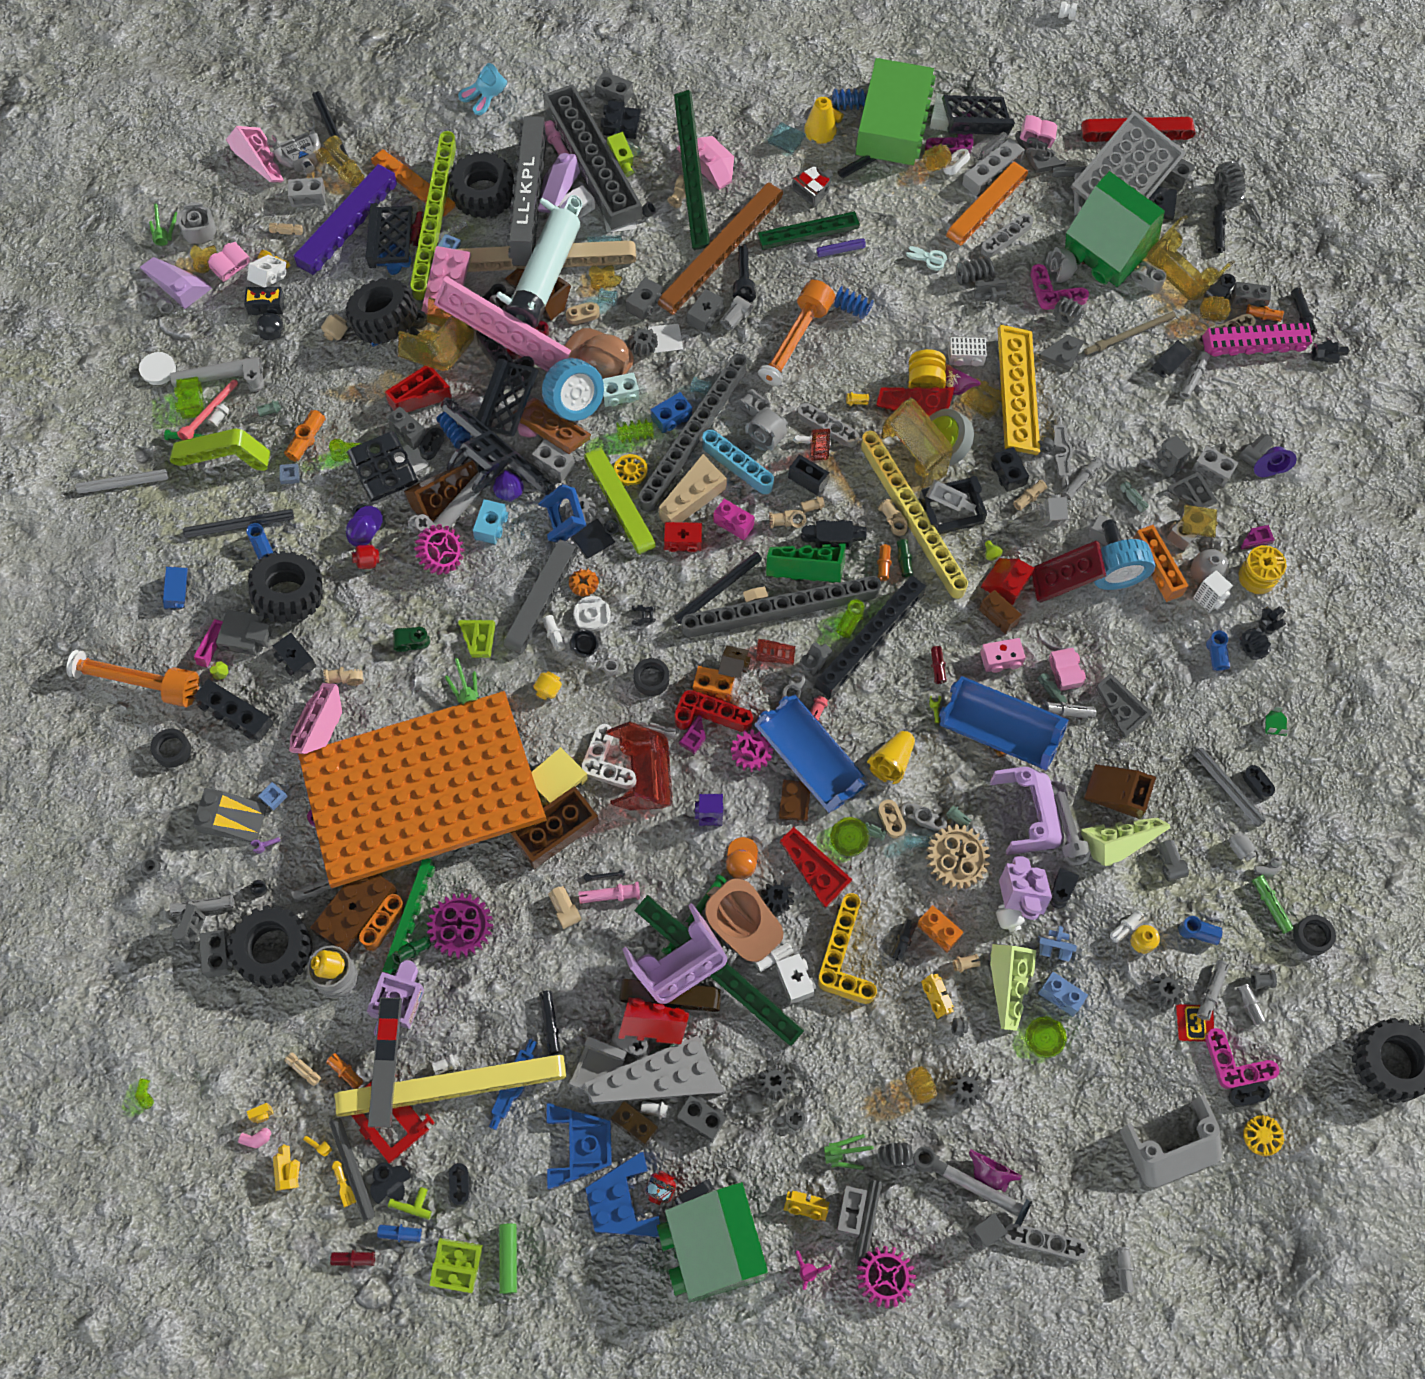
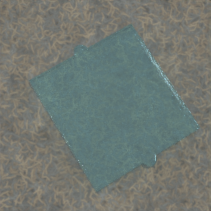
M781 122L776 130H773L767 143L793 155L795 150L801 146V142L806 137V134Z

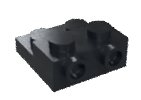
M609 100L608 105H604L603 115H605V118H601L603 134L612 136L623 132L625 138L636 139L641 109L625 107V102Z

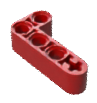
M693 690L683 693L675 711V725L680 730L690 728L694 717L698 715L703 719L740 732L750 731L753 725V714L751 711ZM687 700L695 701L693 704L686 703ZM711 706L713 709L708 711L704 707ZM728 712L731 715L729 717H724L722 713ZM686 716L688 719L681 721L679 717Z

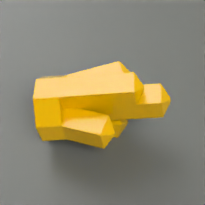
M283 1144L278 1148V1153L273 1156L276 1191L299 1188L298 1174L300 1162L296 1159L290 1160L289 1146Z

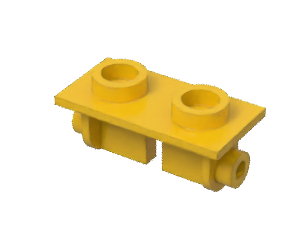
M930 974L921 981L923 990L928 997L936 1018L939 1019L945 1014H952L954 1006L949 995H941V993L946 991L942 978L938 974Z
M794 1190L787 1192L784 1211H788L793 1215L807 1216L813 1220H826L830 1202L826 1201L825 1198L811 1195L810 1202H807V1194Z

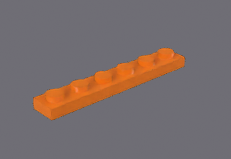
M384 149L371 158L372 164L375 166L380 164L394 172L396 181L423 202H427L430 187L427 181ZM448 197L446 198L443 217L456 207L455 202Z

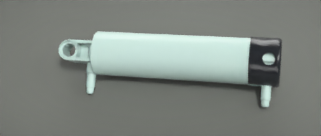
M571 195L560 208L544 198L540 199L539 202L550 210L551 213L516 290L511 298L501 292H498L496 295L507 304L505 310L507 313L533 328H536L540 322L547 301L580 228L578 214L582 208V201L576 195Z

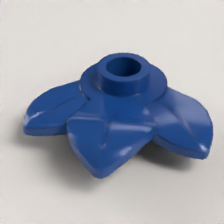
M394 244L389 247V251L392 252L397 248V246H395ZM401 250L396 256L404 257L405 253ZM383 252L379 255V258L386 257L388 254ZM409 256L408 263L377 264V266H387L388 273L396 275L401 271L402 267H410L411 258Z

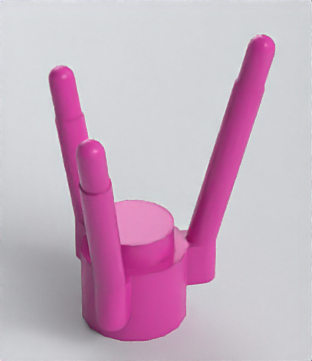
M798 1250L795 1252L798 1265L801 1268L799 1276L803 1281V1290L807 1289V1284L814 1281L817 1274L832 1267L831 1264L816 1268L810 1263L805 1264Z

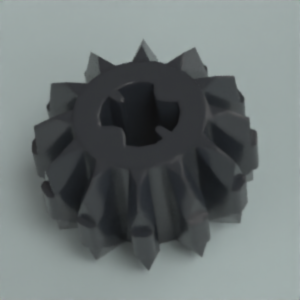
M1250 628L1240 636V645L1243 651H1245L1246 656H1249L1251 660H1261L1271 652V643L1268 641L1269 637H1266L1265 632H1262L1260 628Z
M773 880V886L767 883L766 889L761 891L763 895L761 899L768 908L771 907L772 914H774L775 910H778V913L781 915L782 908L785 911H789V905L794 904L792 898L795 893L790 892V885L784 887V881L777 885V881ZM777 894V897L781 895V900H778V898L775 900L774 895Z

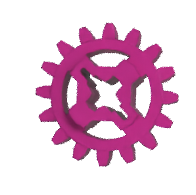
M751 729L750 734H747L746 731H743V736L738 734L736 737L737 741H732V746L734 747H731V753H733L732 760H737L736 766L738 767L742 764L743 770L745 771L748 767L750 772H753V768H757L760 771L761 765L767 767V761L772 759L770 754H773V748H770L772 745L766 742L767 739L764 736L761 737V732L759 731L757 734H754V730ZM744 743V747L739 750L741 744ZM765 751L764 756L760 759L759 755Z

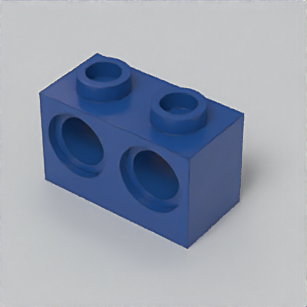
M681 392L651 408V419L662 433L672 431L682 422L689 421L692 416V406Z

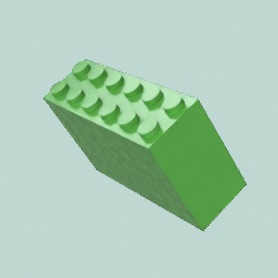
M881 58L875 59L859 127L855 155H869L870 158L914 166L915 159H919L921 149H918V147L922 146L923 136L920 135H924L926 124H923V122H927L929 113L926 110L930 109L931 100L928 98H932L934 88L931 85L934 86L936 75H933L934 68Z

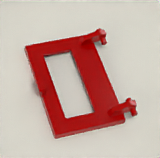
M372 1081L365 1087L372 1086ZM411 1106L393 1108V1116L408 1134L392 1148L375 1128L368 1127L369 1120L363 1113L351 1115V1117L359 1125V1131L366 1140L370 1139L387 1162L391 1164L430 1130L426 1126L430 1123L432 1126L435 1124L428 1113L424 1115L425 1119L422 1121Z

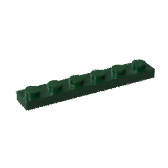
M855 211L761 231L757 233L761 249L764 250L859 229L860 223Z

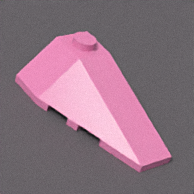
M236 126L226 139L231 150L269 182L282 183L283 178L279 167L273 161L274 153L270 152L269 146L266 143L267 137L261 128Z

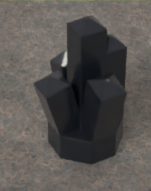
M1330 339L1321 343H1314L1311 356L1314 361L1337 364L1341 360L1340 356H1347L1350 350L1348 346L1340 347L1338 342H1332Z
M1267 606L1262 609L1258 628L1262 632L1264 631L1265 634L1272 635L1278 629L1285 626L1286 623L1282 618L1286 613L1284 608L1279 606L1272 610Z

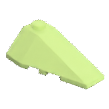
M1159 818L1135 820L1134 824L1131 825L1118 822L1115 823L1114 827L1105 828V825L1102 824L1082 829L1081 835L1084 841H1087L1089 844L1092 858L1104 866H1111L1113 863L1122 861L1170 829V824Z
M992 944L990 966L1001 1029L1017 1031L1024 1008L1022 1004L1024 994L1028 995L1029 988L1026 987L1028 979L1033 977L1035 971L1036 950Z

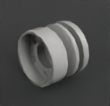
M331 945L318 949L310 957L307 964V974L310 980L325 997H343L350 993L356 985L358 979L357 969L347 952L340 947ZM321 950L338 952L344 959L343 972L334 979L317 977L311 968L312 958Z

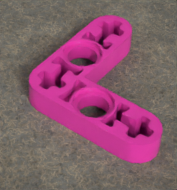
M1036 264L1032 267L1030 277L1039 306L1042 309H1055V305L1061 300L1060 296H1066L1068 300L1074 298L1072 300L1077 301L1080 305H1084L1089 297L1087 289L1078 287L1054 291L1047 268L1042 264ZM1044 284L1047 286V289H1040L1039 285Z
M1214 1028L1206 1034V1045L1218 1082L1223 1088L1234 1089L1239 1086L1266 1082L1279 1075V1067L1272 1060L1236 1067L1224 1031ZM1215 1034V1036L1220 1037V1040L1217 1042L1216 1040L1212 1041L1211 1037ZM1218 1046H1219V1047H1221V1046L1224 1047V1048H1221V1049H1219V1050H1217V1051L1214 1050V1049L1217 1048ZM1219 1053L1227 1056L1228 1061L1226 1064L1218 1062L1217 1055ZM1267 1067L1273 1070L1270 1074L1268 1072L1259 1074V1071ZM1245 1069L1253 1072V1080H1247L1244 1077ZM1228 1074L1229 1077H1234L1238 1075L1239 1079L1233 1080L1230 1084V1082L1225 1081L1224 1078L1227 1077Z

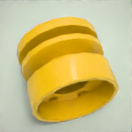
M930 349L919 350L913 353L908 360V387L945 388V356L939 351Z
M1261 545L1254 548L1239 569L1238 576L1241 585L1247 591L1254 594L1270 592L1285 573L1287 567L1286 559L1274 547Z

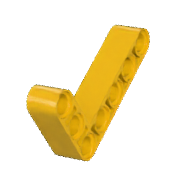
M848 893L842 900L817 983L823 991L862 1004H869L874 1000L877 993L875 984L840 972L861 902L858 895ZM852 901L855 903L856 907L849 908L847 907L846 902ZM843 919L847 920L850 925L844 927L840 924V921ZM840 938L844 941V944L841 946L836 945L834 939ZM835 957L839 963L833 965L829 963L828 958ZM829 976L833 982L826 984L823 982L822 977ZM842 983H850L852 985V989L845 990L842 987ZM869 989L872 995L866 997L862 994L861 990Z

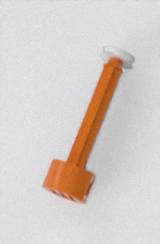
M810 280L798 296L797 304L801 309L800 314L768 365H762L758 370L759 377L767 384L772 386L781 385V382L784 380L782 369L813 317L822 318L825 316L833 304L835 293L824 282Z
M74 650L70 654L66 666L67 675L70 678L78 679L82 674L159 690L161 691V699L164 703L182 707H189L195 701L193 696L199 689V676L194 671L173 667L168 669L165 675L162 676L94 661L89 658L86 659L85 652H79V650Z

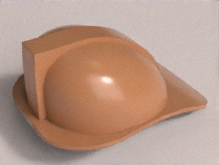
M583 328L576 331L564 346L571 350L568 358H577L589 363L597 369L602 379L627 374L634 361L631 350L622 339L591 328Z
M731 879L721 888L713 887L707 893L710 898L706 903L705 914L709 925L742 958L751 962L761 961L781 943L783 929L780 922L749 882L743 879Z

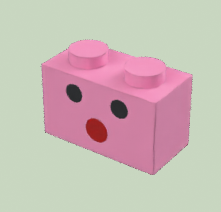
M1020 638L983 644L980 651L986 672L992 671L997 673L1008 668L1018 669L1023 666L1026 659Z

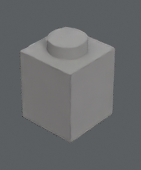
M1100 514L1097 520L1093 519L1088 527L1091 530L1088 537L1107 546L1103 532L1104 529L1101 525L1109 519Z

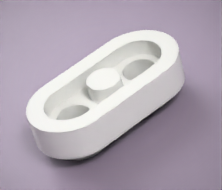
M960 149L954 152L942 165L944 173L949 175L956 174L970 159L969 151L967 149Z

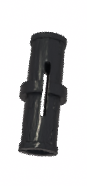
M905 920L900 935L896 937L897 942L890 953L892 959L897 955L896 961H902L907 947L912 943V935L918 926L915 922L911 924L912 920Z

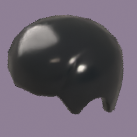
M265 313L257 320L256 327L260 338L275 340L281 337L284 325L280 316L274 313Z
M586 629L574 632L569 642L571 651L580 658L592 656L597 651L599 645L597 636L592 631Z

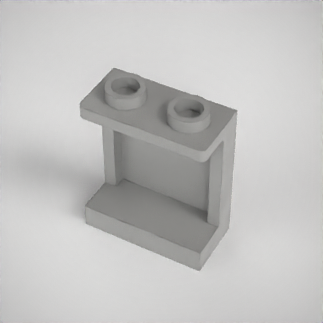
M587 1037L585 1049L572 1080L568 1083L569 1088H572L571 1092L580 1096L587 1094L583 1086L584 1083L623 1067L627 1058V1052Z

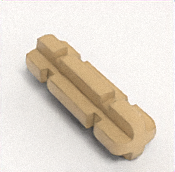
M269 223V232L302 235L303 227L296 224L293 226V224L279 223L277 225V223Z
M294 1053L288 1054L285 1058V1062L304 1079H307L312 1086L317 1085L321 1080V1077L316 1072H313Z

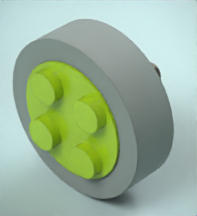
M939 410L933 413L922 426L919 435L920 450L927 459L938 465H954L967 455L974 439L973 426L967 417L955 410Z

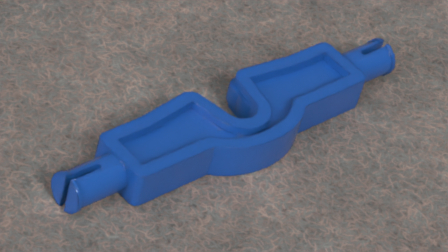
M529 1039L525 1050L519 1051L515 1062L534 1059L532 1052L537 1042ZM525 1086L499 1091L496 1103L492 1109L494 1116L488 1126L489 1128L497 1130L501 1118L506 1119L514 1100L521 1096Z

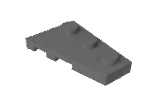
M1111 673L1096 686L1099 695L1124 739L1151 716L1152 712Z

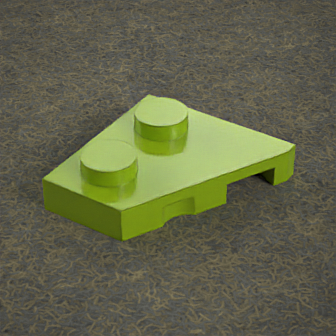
M459 620V626L472 658H491L496 624L494 620Z

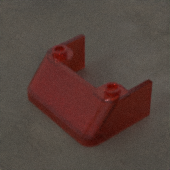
M630 721L606 730L607 735L619 739L621 752L631 758V770L635 773L637 780L633 791H628L624 796L611 800L610 804L630 811L664 809L671 806L673 797L669 745L665 735Z

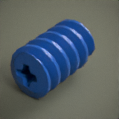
M841 88L839 93L837 89L833 90L832 105L833 107L836 105L837 110L840 109L841 105L844 110H846L847 105H849L850 110L853 109L854 105L859 110L860 105H862L864 110L866 92L864 93L863 88H860L859 92L854 88L852 93L849 88L846 89V92Z
M841 286L836 294L834 306L836 308L840 307L843 311L847 309V313L853 312V316L859 315L860 319H864L870 312L874 300H871L868 304L867 297L862 301L861 294L855 298L854 291L849 295V289L847 288L843 292V286Z
M445 411L437 416V422L456 449H460L462 444L472 437L469 431L458 425Z

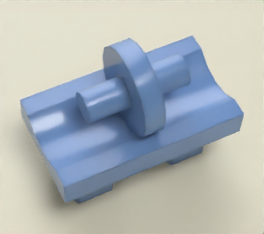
M1058 926L1057 931L1049 930L1048 936L1055 937V940L1038 936L1037 942L1040 943V955L1050 957L1052 947L1060 948L1058 959L1070 961L1072 952H1076L1077 946L1075 944L1061 941V939L1069 940L1070 934L1063 933L1062 926Z

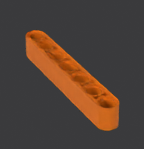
M1013 162L949 228L946 237L962 246L1025 180L1028 170Z

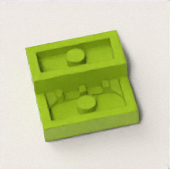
M439 1238L429 1286L473 1293L483 1245Z

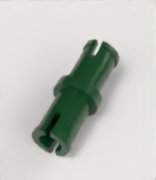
M900 539L896 542L899 554L897 559L901 566V576L907 578L911 575L913 576L912 555L909 552L908 540Z
M423 936L415 942L407 943L404 948L392 954L393 961L396 964H401L409 958L417 957L420 952L431 947L430 939L427 936Z

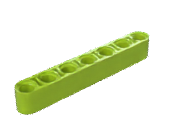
M599 447L585 453L584 459L637 554L640 555L655 548V541L603 449Z

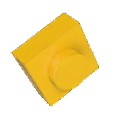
M268 1103L246 1111L249 1120L253 1123L265 1122L269 1119V1116L274 1114L272 1107Z

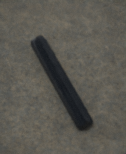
M869 155L863 156L838 170L837 173L841 178H845L877 159L870 158Z

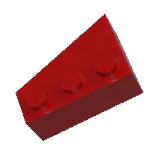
M429 363L385 391L387 402L394 411L401 407L406 412H410L442 402L447 397L452 399L450 386Z
M629 997L618 1038L624 1039L625 1035L637 1036V1040L644 1041V1037L656 1038V1042L682 1044L689 1013L679 1008L672 1009L660 1003L653 1004L641 998Z

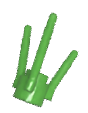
M154 204L156 229H154L152 221H149L152 239L156 245L164 246L168 244V241H172L177 212L174 213L169 232H167L165 228L160 227L158 205Z
M455 658L456 667L463 686L460 694L447 675L445 679L457 697L458 703L464 705L466 702L476 701L479 698L476 672L472 673V690L471 687H467L459 659Z
M865 1134L836 1143H829V1146H824L826 1164L831 1163V1167L863 1170L864 1166L839 1162V1160H843L842 1154L873 1150L874 1147L863 1146L848 1149L839 1147L863 1139Z

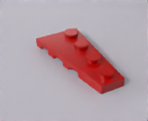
M795 827L780 840V844L824 909L852 882L853 879Z

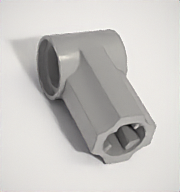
M736 296L731 303L730 309L721 318L720 323L725 329L733 330L743 317L747 318L750 315L753 304Z

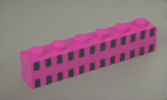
M1309 323L1208 328L1202 335L1205 352L1214 357L1222 354L1234 356L1239 353L1251 355L1256 352H1262L1263 354L1274 351L1284 353L1291 350L1301 352L1306 350L1312 343Z

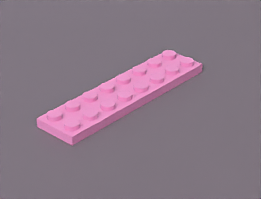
M446 276L443 279L434 305L516 354L522 357L529 356L533 358L534 364L547 372L555 363L568 358L571 352L568 348Z

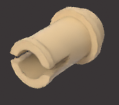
M816 496V499L801 502L803 513L817 509L822 510L825 504L823 497Z
M974 954L962 958L956 957L953 960L954 970L962 973L966 969L980 967V961L971 962L972 960L979 959V956Z

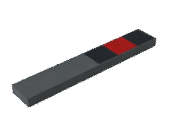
M380 997L368 1127L391 1128L402 998Z

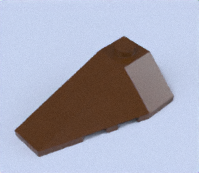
M517 268L505 278L515 290L525 269ZM560 277L557 278L543 313L551 321L564 311L571 285Z
M470 460L463 465H459L453 471L449 472L447 470L405 490L404 493L411 508L417 515L424 514L434 522L478 473L474 461Z

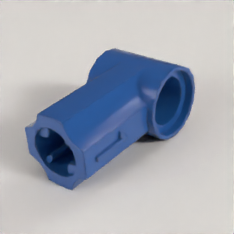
M258 523L250 524L247 527L246 533L258 560L264 556L266 558L269 557L273 550L263 527Z
M1220 630L1215 631L1206 642L1207 649L1210 651L1212 670L1216 671L1230 668L1227 649L1228 636ZM1214 639H1217L1220 644H1217Z
M1196 916L1187 917L1178 926L1179 934L1187 939L1195 938L1217 946L1222 938L1223 931L1221 927L1202 922ZM1187 924L1193 927V931L1188 929Z

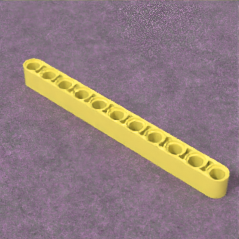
M866 431L862 437L861 450L895 506L907 520L909 529L949 594L956 599L962 598L968 586L965 575L934 525L930 524L926 512L878 434L874 431Z
M548 1056L395 1082L393 1108L562 1080L566 1078L564 1056ZM372 1086L335 1093L336 1116L343 1117L368 1113L370 1110Z

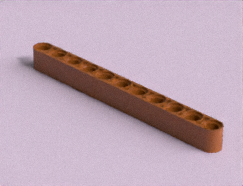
M769 182L765 184L661 295L658 300V306L672 315L675 314L779 203L783 196V191Z

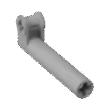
M260 357L170 373L173 387L244 376L250 391L257 392L264 387L263 366Z
M478 472L434 522L424 514L414 515L408 520L409 529L417 537L420 533H423V529H429L431 525L436 527L438 524H442V527L449 526L450 529L479 494H475L472 491V486L480 473ZM486 476L484 477V479L481 481L480 484H482V483L486 480ZM434 535L428 542H436L440 536Z

